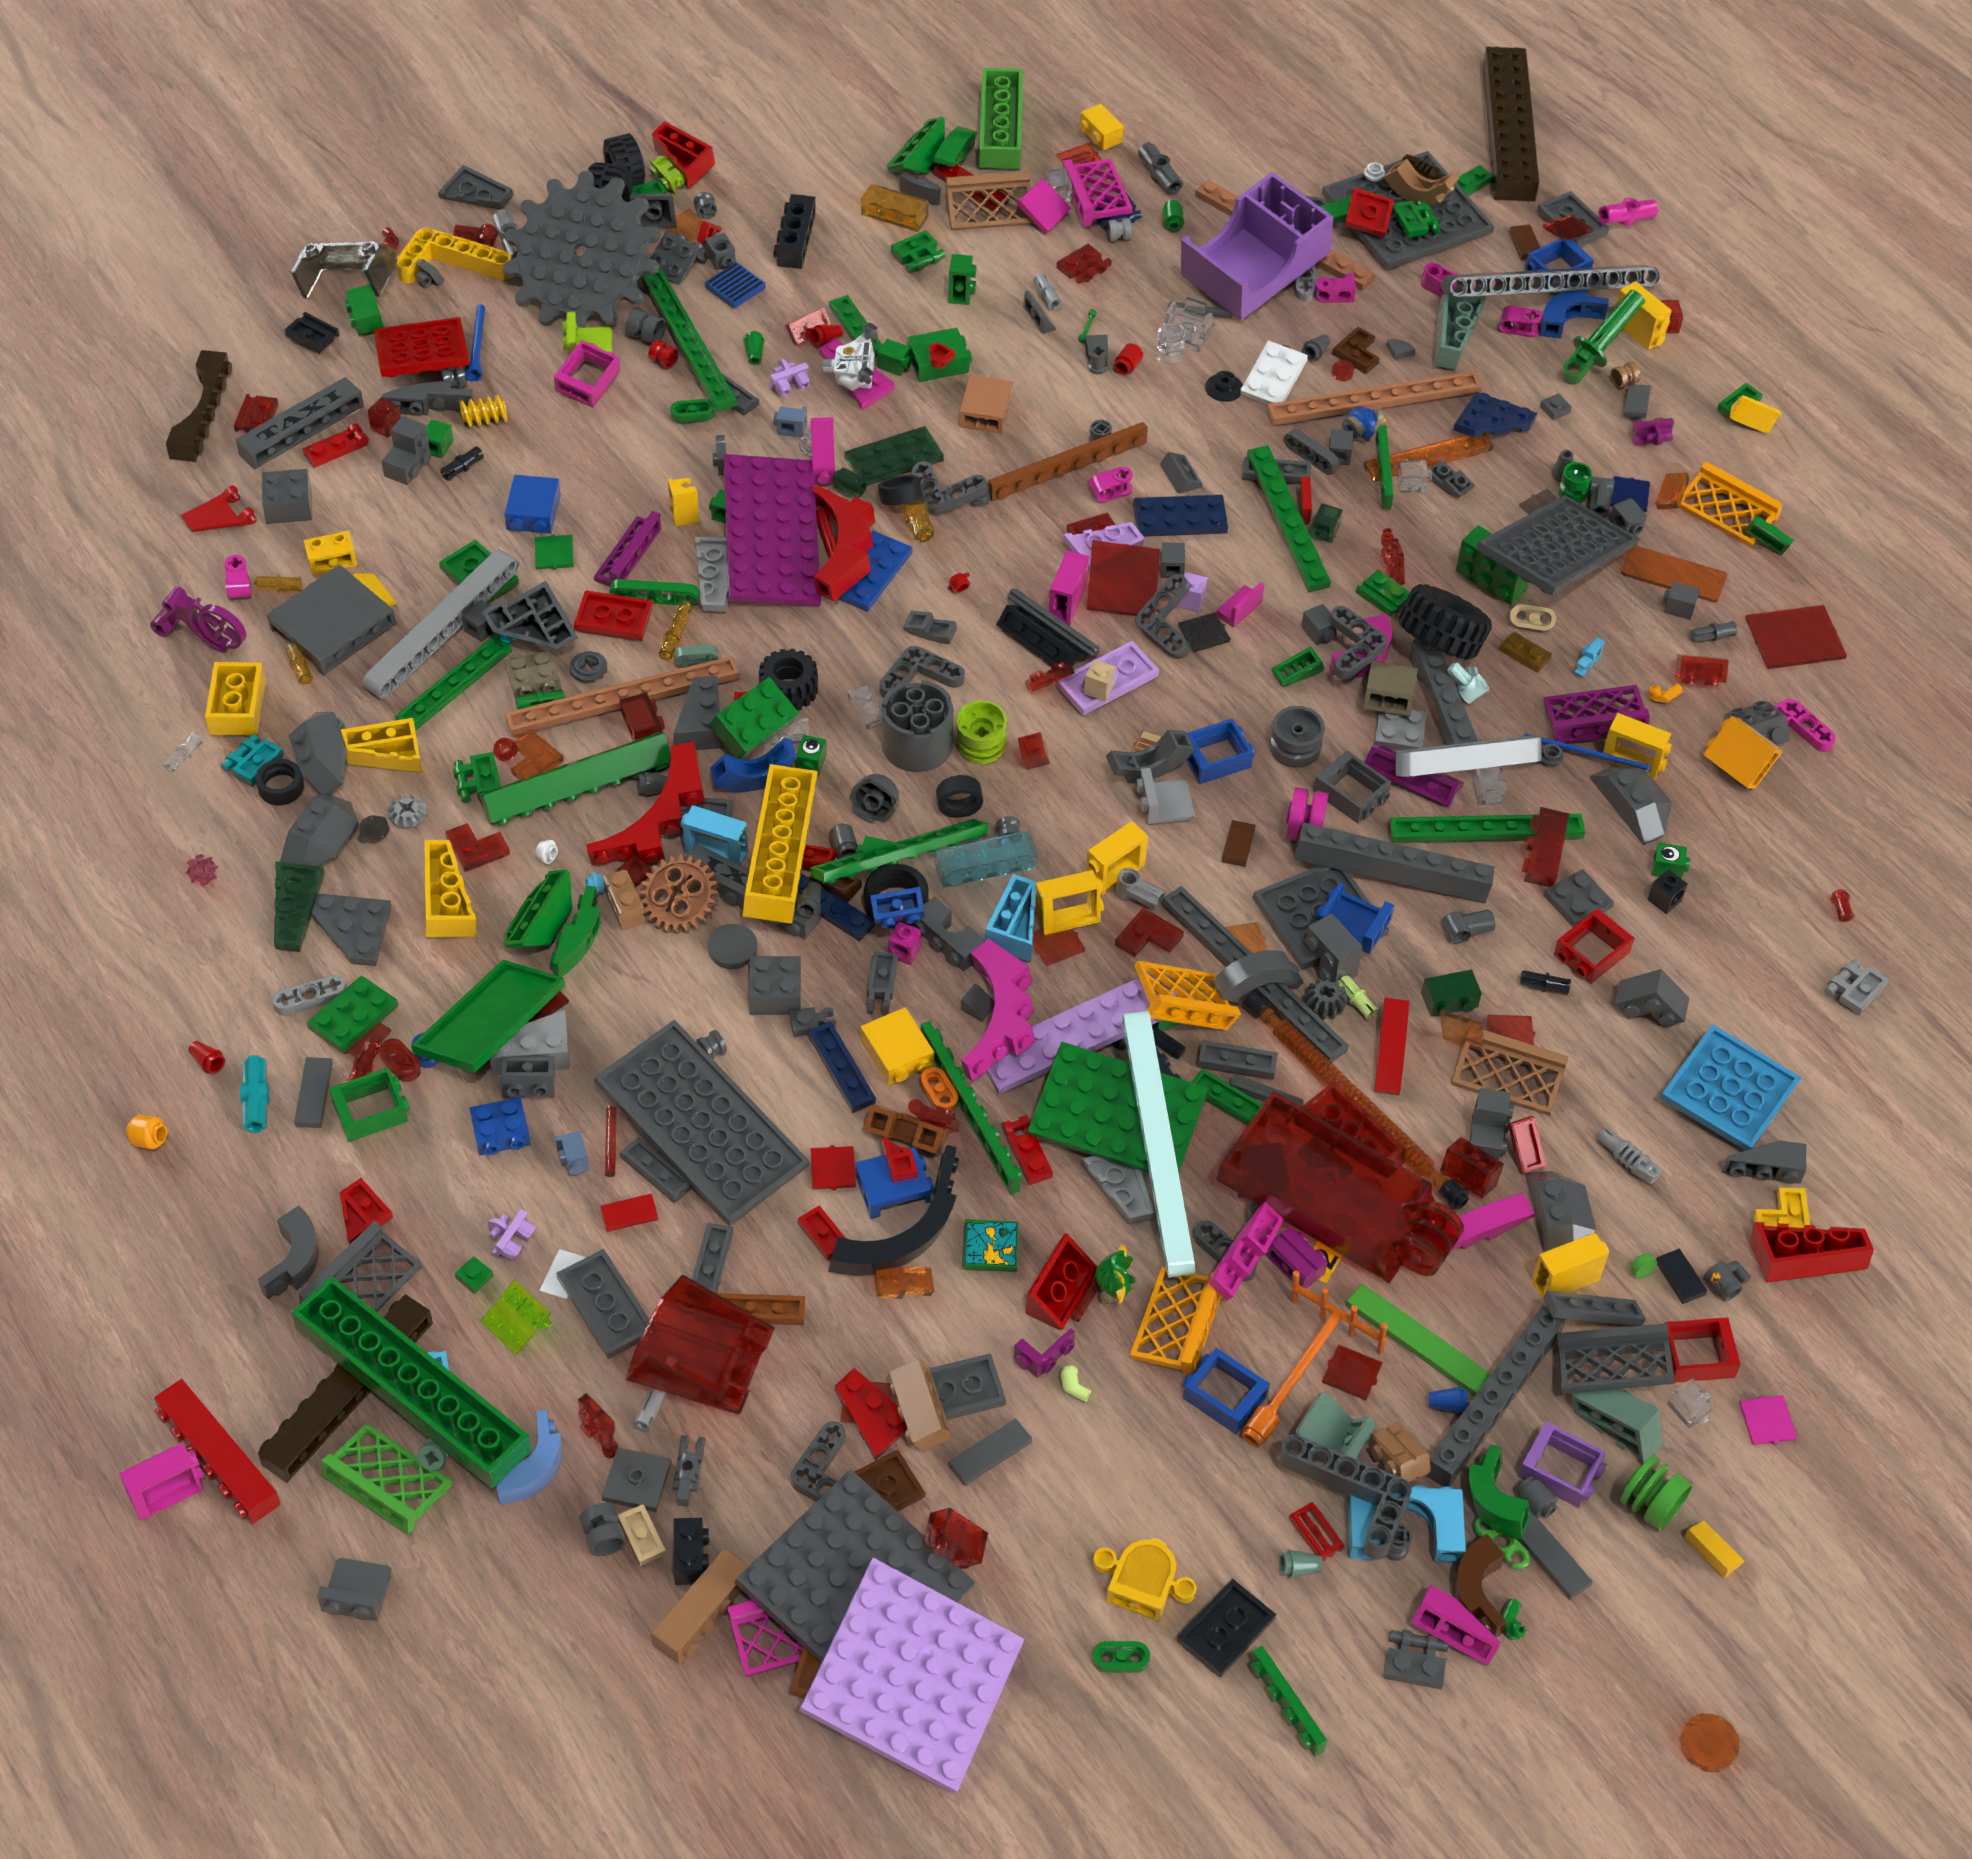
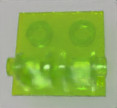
M514 1279L480 1322L517 1355L538 1329L542 1328L545 1330L551 1325L549 1320L551 1312Z

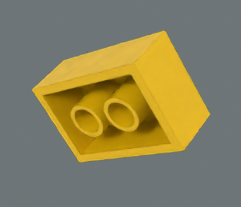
M214 662L205 713L210 735L251 736L255 734L258 736L266 686L262 662Z

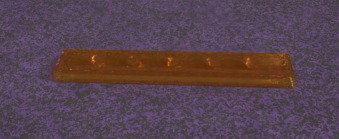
M1482 433V437L1473 438L1464 435L1390 455L1392 477L1431 467L1441 459L1447 463L1493 451L1494 445L1488 435ZM1377 458L1364 461L1363 467L1372 482L1378 481Z

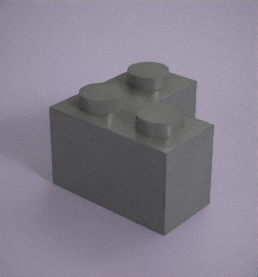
M402 416L391 429L393 447L383 458L382 466L384 477L408 485L413 478L417 477L423 465L429 462L431 451L426 425Z
M1331 913L1308 926L1306 944L1311 951H1315L1321 958L1318 971L1320 978L1325 981L1329 977L1330 982H1335L1346 975L1351 979L1356 977L1363 946Z
M1662 969L1619 981L1615 1006L1628 1019L1650 1013L1663 1027L1685 1022L1690 998Z
M1479 1088L1472 1115L1467 1159L1498 1164L1500 1155L1506 1154L1508 1139H1503L1504 1133H1508V1123H1510L1514 1111V1104L1510 1103L1511 1093Z

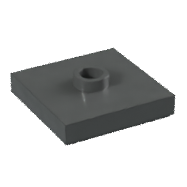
M617 1447L602 1494V1501L633 1508L644 1504L647 1511L657 1512L672 1464L671 1459Z

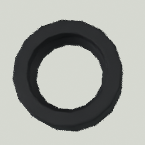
M915 475L892 477L878 484L880 500L884 505L910 503L923 495L920 479Z
M288 759L268 761L258 769L255 777L259 796L271 805L289 804L297 800L304 789L303 778L298 765ZM288 775L294 778V781L285 788L272 789L266 786V783L275 776Z
M968 775L951 776L943 780L936 789L939 810L946 816L952 818L968 817L982 807L981 785L974 777ZM955 794H970V796L964 799H949V797Z

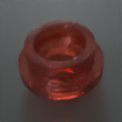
M500 738L494 744V755L500 761H509L516 755L517 745L510 738ZM509 748L507 752L503 753L504 749Z

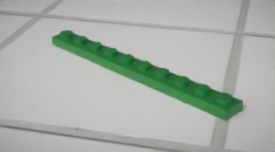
M659 268L658 272L654 275H642L641 280L664 318L665 323L715 411L718 412L736 407L737 399L662 269Z

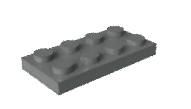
M604 1249L556 1273L560 1284L608 1359L656 1334V1329Z

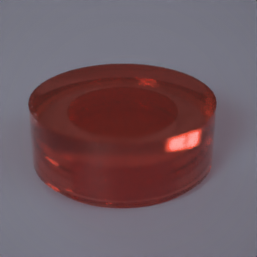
M1345 360L1337 361L1333 365L1332 375L1339 381H1348L1354 375V366Z

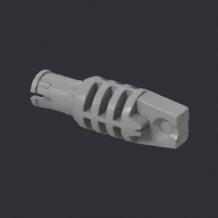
M1608 1127L1599 1133L1597 1141L1607 1147L1613 1153L1614 1159L1620 1161V1164L1625 1166L1627 1170H1631L1632 1174L1649 1184L1659 1179L1662 1170L1649 1156L1638 1150L1630 1141H1623Z

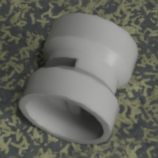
M1122 219L1121 222L1108 220L1107 231L1109 241H1117L1121 237L1123 240H1131L1132 228L1130 219Z

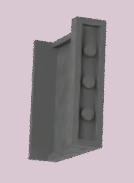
M340 564L267 614L271 631L274 632L278 629L315 661L317 670L323 676L396 624L393 609Z

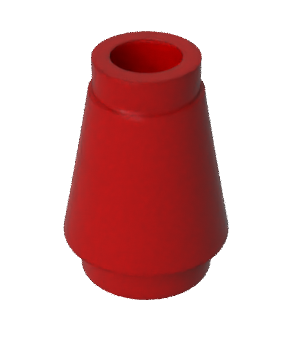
M839 324L816 325L810 331L812 343L821 347L834 338L838 339L843 336V329Z
M194 1041L190 1044L188 1052L204 1072L217 1073L223 1068L225 1058L220 1050L200 1041Z

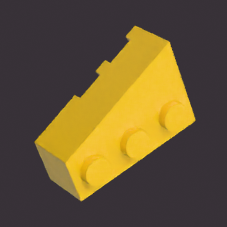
M413 718L341 729L347 747L346 761L348 765L423 773Z

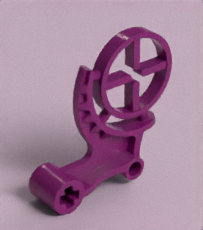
M175 586L161 603L163 608L150 623L151 629L157 635L167 637L181 620L202 641L222 653H226L228 648L236 649L240 647L246 639V630L235 615L217 605L208 604L203 607L199 603L201 601L199 597L195 600L187 596L186 591L180 586ZM211 614L221 617V621ZM228 622L234 629L226 626L224 629V625ZM210 625L215 628L219 625V628L215 631ZM222 633H224L225 635H227V636H228L229 638H231V639H228V638H225V637L221 636Z

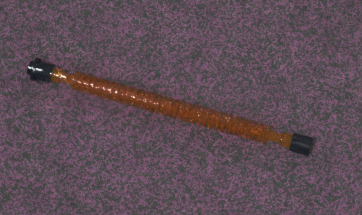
M1253 991L1246 996L1243 1006L1256 1018L1259 1017L1264 1023H1269L1274 1028L1273 1035L1295 1054L1309 1070L1313 1071L1355 1114H1358V1117L1367 1123L1420 1176L1426 1174L1433 1181L1432 1184L1438 1189V1194L1448 1202L1450 1209H1461L1469 1201V1190L1466 1187L1462 1188L1454 1179L1450 1180L1444 1173L1440 1174L1433 1167L1435 1161L1416 1145L1405 1132H1402L1401 1128L1393 1123L1378 1106L1366 1097L1332 1062L1321 1054L1310 1041L1299 1033L1288 1020L1281 1022L1275 1016L1276 1012L1270 1008L1271 1004L1260 993Z

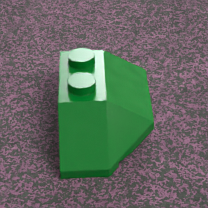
M944 117L927 120L924 126L903 145L887 164L889 171L900 174L907 172L910 175H924L927 173L929 167L934 163L935 154L945 140Z
M567 869L549 871L545 875L546 879L540 882L527 896L504 933V945L506 948L550 945L555 940L557 932L567 920V916L572 909L570 872Z

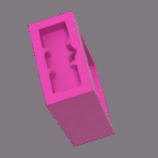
M581 340L555 374V390L593 408L620 372L619 357L612 352H606L592 343ZM584 360L606 369L594 387L572 377Z
M183 1442L119 1473L140 1521L203 1490L200 1480L204 1478V1475L199 1467L200 1464L194 1451L190 1450L187 1452Z

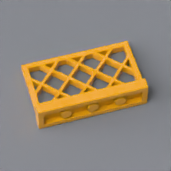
M1707 461L1701 466L1699 474L1675 502V506L1751 548L1758 539L1755 537L1749 538L1742 533V530H1745L1749 523L1740 524L1738 517L1750 516L1752 520L1754 515L1761 514L1767 517L1766 522L1771 524L1779 518L1783 504ZM1701 481L1708 485L1710 489L1698 491L1697 485ZM1723 493L1729 499L1717 501L1716 494ZM1712 495L1713 502L1702 503L1700 496ZM1696 497L1698 504L1689 505L1684 500ZM1735 504H1743L1747 506L1748 510L1736 511ZM1731 505L1732 512L1721 514L1720 506ZM1715 507L1717 514L1707 515L1703 509ZM1734 518L1736 525L1727 526L1723 523L1722 519Z
M1137 961L1134 965L1150 1005L1146 1011H1149L1150 1018L1228 1030L1241 1015L1238 1007L1230 1006L1228 1000L1222 999L1212 981L1217 976L1214 973L1144 961ZM1146 971L1151 973L1156 979L1152 978ZM1164 974L1169 975V976H1170L1173 980H1175L1176 982L1174 983L1172 980H1170V979H1169L1167 976H1165ZM1185 978H1188L1191 982L1195 984V986H1193ZM1158 981L1162 982L1165 986H1167L1170 989V991H1168L1165 987L1158 983ZM1204 981L1210 982L1212 988L1209 985H1207ZM1178 984L1185 988L1189 992V994L1186 993L1183 989H1181L1178 986ZM1199 987L1202 991H1204L1207 995H1209V997H1207L1206 995H1204V994H1203L1201 991H1199L1197 988ZM1174 991L1179 997L1174 996L1172 992Z
M1161 1267L1130 1352V1359L1182 1370L1183 1376H1188L1190 1373L1195 1374L1222 1297L1208 1283L1214 1272L1211 1273V1276L1195 1273L1193 1275L1173 1277L1177 1278L1180 1283L1167 1289L1164 1285V1280L1167 1276L1166 1267ZM1194 1283L1205 1284L1203 1290L1195 1294L1191 1293L1188 1286ZM1184 1289L1189 1297L1176 1303L1171 1294ZM1167 1297L1172 1305L1159 1311L1156 1307V1302ZM1193 1303L1196 1307L1195 1312L1184 1316L1180 1308ZM1176 1311L1181 1319L1168 1325L1163 1317ZM1159 1319L1164 1327L1151 1333L1148 1329L1149 1323ZM1185 1324L1188 1333L1177 1339L1172 1330ZM1168 1333L1173 1341L1160 1347L1155 1339ZM1150 1341L1156 1348V1350L1148 1354L1139 1352L1140 1347ZM1177 1347L1180 1351L1178 1360L1169 1359L1165 1356V1352Z

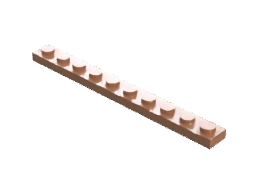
M1209 179L1196 189L1195 193L1197 198L1229 216L1232 215L1236 198L1239 197ZM1332 249L1328 255L1315 264L1338 278H1344L1345 274L1353 273L1355 286L1361 291L1375 279V273Z
M1476 371L1270 403L1267 406V412L1272 424L1279 425L1348 414L1355 407L1385 408L1473 394L1476 391L1481 392L1482 384Z
M733 656L507 712L505 713V718L511 736H516L689 691L693 677L717 676L718 684L740 679V674Z

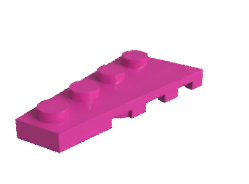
M834 338L820 347L821 357L823 359H835L836 348L844 344L837 338ZM874 367L871 388L859 387L854 391L849 390L850 395L853 399L856 398L862 410L894 390V382Z

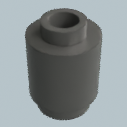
M844 823L835 825L830 830L829 836L837 856L841 859L856 854L858 844L852 826Z
M1530 1476L1518 1486L1516 1491L1519 1494V1498L1528 1500L1529 1509L1537 1518H1548L1557 1510L1556 1503L1558 1499L1540 1479L1536 1480L1533 1476Z

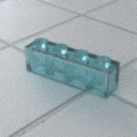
M1028 830L935 850V867L941 884L945 888L1036 868L1038 852Z

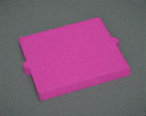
M1761 1395L1756 1399L1740 1400V1408L1752 1445L1768 1443L1776 1445L1777 1442L1797 1439L1784 1395L1772 1397Z

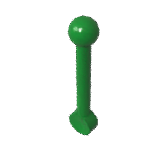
M1094 309L1088 312V321L1083 333L1078 337L1080 343H1085V336L1092 319L1097 315Z

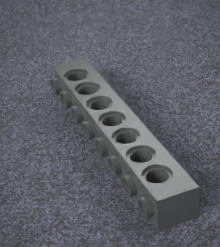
M1541 1306L1429 1458L1431 1470L1425 1476L1442 1487H1450L1555 1344L1558 1339L1557 1333H1562L1566 1319L1553 1318L1548 1307Z

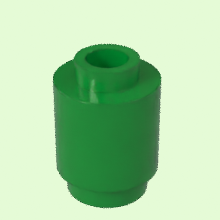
M1177 200L1167 201L1162 208L1163 225L1169 231H1177L1184 226L1183 207Z

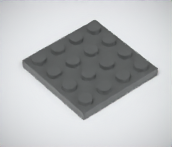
M1320 865L1255 891L1253 894L1254 901L1302 970L1320 963L1321 958L1315 951H1311L1307 946L1306 935L1308 926L1318 921L1315 918L1316 913L1321 905H1326L1327 896L1332 888L1336 889L1340 882L1345 883L1344 892L1370 903L1347 871ZM1388 927L1381 937L1388 935Z

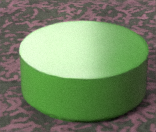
M1650 1253L1642 1254L1633 1261L1630 1271L1637 1279H1642L1654 1271L1657 1266V1260Z

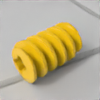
M495 395L494 402L487 396L485 403H483L481 398L477 399L476 405L472 399H469L468 406L465 405L463 400L459 403L463 426L464 422H466L469 428H472L473 421H476L479 427L483 419L487 425H490L491 418L494 419L496 424L499 423V417H502L504 422L508 420L504 397L501 400L499 395Z

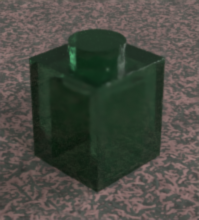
M1321 503L1313 520L1311 537L1332 543L1341 525L1343 509Z

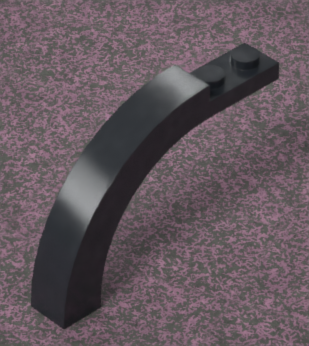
M946 1145L941 1158L931 1205L925 1215L915 1225L896 1236L876 1241H857L838 1237L833 1249L828 1272L844 1275L884 1273L906 1265L924 1253L936 1241L944 1229L954 1207L957 1195L951 1194L954 1181L950 1180L951 1172H956L959 1158L955 1157L957 1147Z

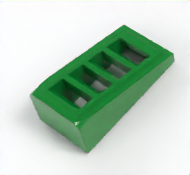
M1312 646L1274 666L1271 668V671L1280 684L1286 687L1323 672L1324 665ZM1302 664L1304 668L1300 669L1298 665ZM1290 668H1294L1296 673L1293 674ZM1282 671H1285L1288 674L1287 678H1284V676L1281 673Z

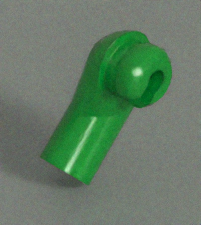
M1510 1598L1501 1615L1506 1621L1504 1632L1510 1639L1518 1640L1526 1633L1525 1626L1521 1627V1623L1516 1619L1522 1605L1518 1600Z

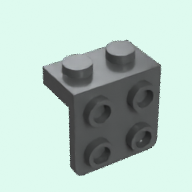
M666 230L651 259L659 263V268L662 269L668 280L679 285L683 282L695 259L705 264L709 256L703 251L704 247L694 241L690 243L683 235L679 233L674 235Z
M1757 701L1753 703V706L1734 708L1730 713L1725 714V720L1727 718L1730 719L1731 716L1738 717L1775 745L1790 741L1785 714L1769 702Z
M339 1558L335 1563L328 1588L322 1586L319 1588L317 1599L321 1611L334 1615L339 1614L358 1619L378 1621L392 1574L391 1568L381 1564Z

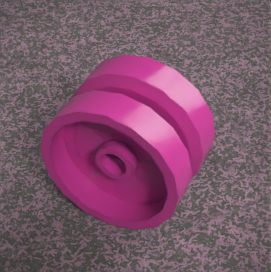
M1295 787L1286 824H1288L1287 840H1298L1303 822L1323 827L1329 793L1316 791L1313 795L1312 805H1308V790Z

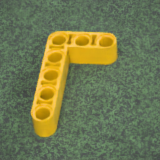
M431 228L419 229L396 259L398 279L406 284L416 280V275L421 271L417 264L422 259L428 263L431 259L499 280L511 278L507 277L503 272V265L511 261V255L508 252Z

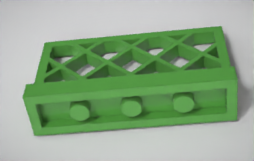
M367 1423L333 1456L328 1454L321 1460L322 1477L406 1535H409L415 1529V1522L452 1486V1480L437 1470L433 1471L423 1468L415 1455ZM366 1435H369L376 1440V1445L360 1447V1441ZM392 1451L398 1456V1460L381 1461V1452ZM377 1453L378 1462L361 1463V1454ZM346 1455H357L358 1463L345 1464L340 1460ZM415 1466L419 1469V1474L403 1476L402 1467ZM399 1467V1476L383 1478V1468ZM379 1469V1478L367 1479L362 1476V1470ZM435 1480L441 1484L437 1489L424 1490L423 1481ZM420 1482L421 1491L404 1492L403 1483ZM400 1483L401 1493L389 1494L384 1491L383 1485ZM422 1498V1504L415 1511L405 1505V1499Z

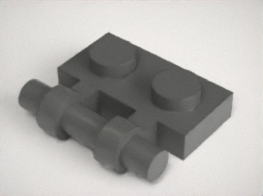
M1403 1629V1632L1391 1630L1390 1642L1401 1644L1400 1650L1389 1648L1384 1679L1442 1690L1446 1658L1436 1657L1435 1651L1447 1652L1448 1644L1431 1634L1426 1637L1412 1634L1410 1630ZM1410 1645L1426 1648V1654L1410 1652Z

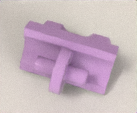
M785 359L778 360V367L773 369L774 374L770 376L771 383L768 384L770 390L775 389L779 396L783 397L791 393L792 389L789 384L795 382L798 390L807 388L810 383L807 375L809 369L807 363L795 366L794 362L787 363Z
M521 1209L510 1226L507 1225L509 1217L506 1215H502L500 1219H490L488 1226L492 1231L489 1237L496 1240L498 1235L502 1236L491 1253L493 1257L498 1259L501 1254L513 1261L517 1257L523 1246L511 1238L516 1234L527 1242L536 1228L530 1221L525 1219L528 1214L526 1211Z

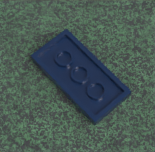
M1223 494L1134 498L1136 527L1143 537L1228 533Z

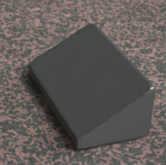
M1026 290L1024 293V308L1040 332L1045 334L1056 330V327L1039 302Z
M1172 452L1166 454L1160 466L1177 493L1188 492L1203 486L1185 455Z

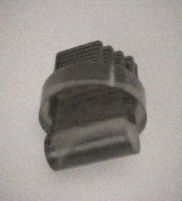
M371 815L362 819L359 825L360 835L358 841L375 844L386 838L390 830L387 819L384 816Z

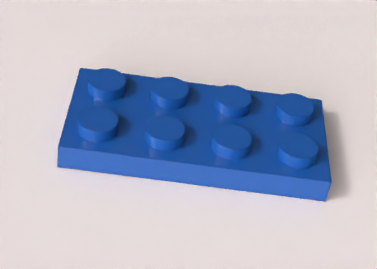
M876 531L871 532L874 546L867 551L870 558L871 571L838 598V600L866 612L871 609L912 554V546Z

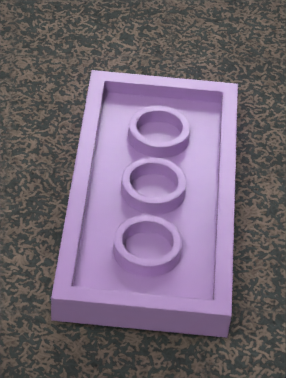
M1131 641L1096 659L1116 667L1115 685L1105 702L1084 694L1085 675L1093 661L1057 679L1056 687L1084 716L1159 677L1160 670Z

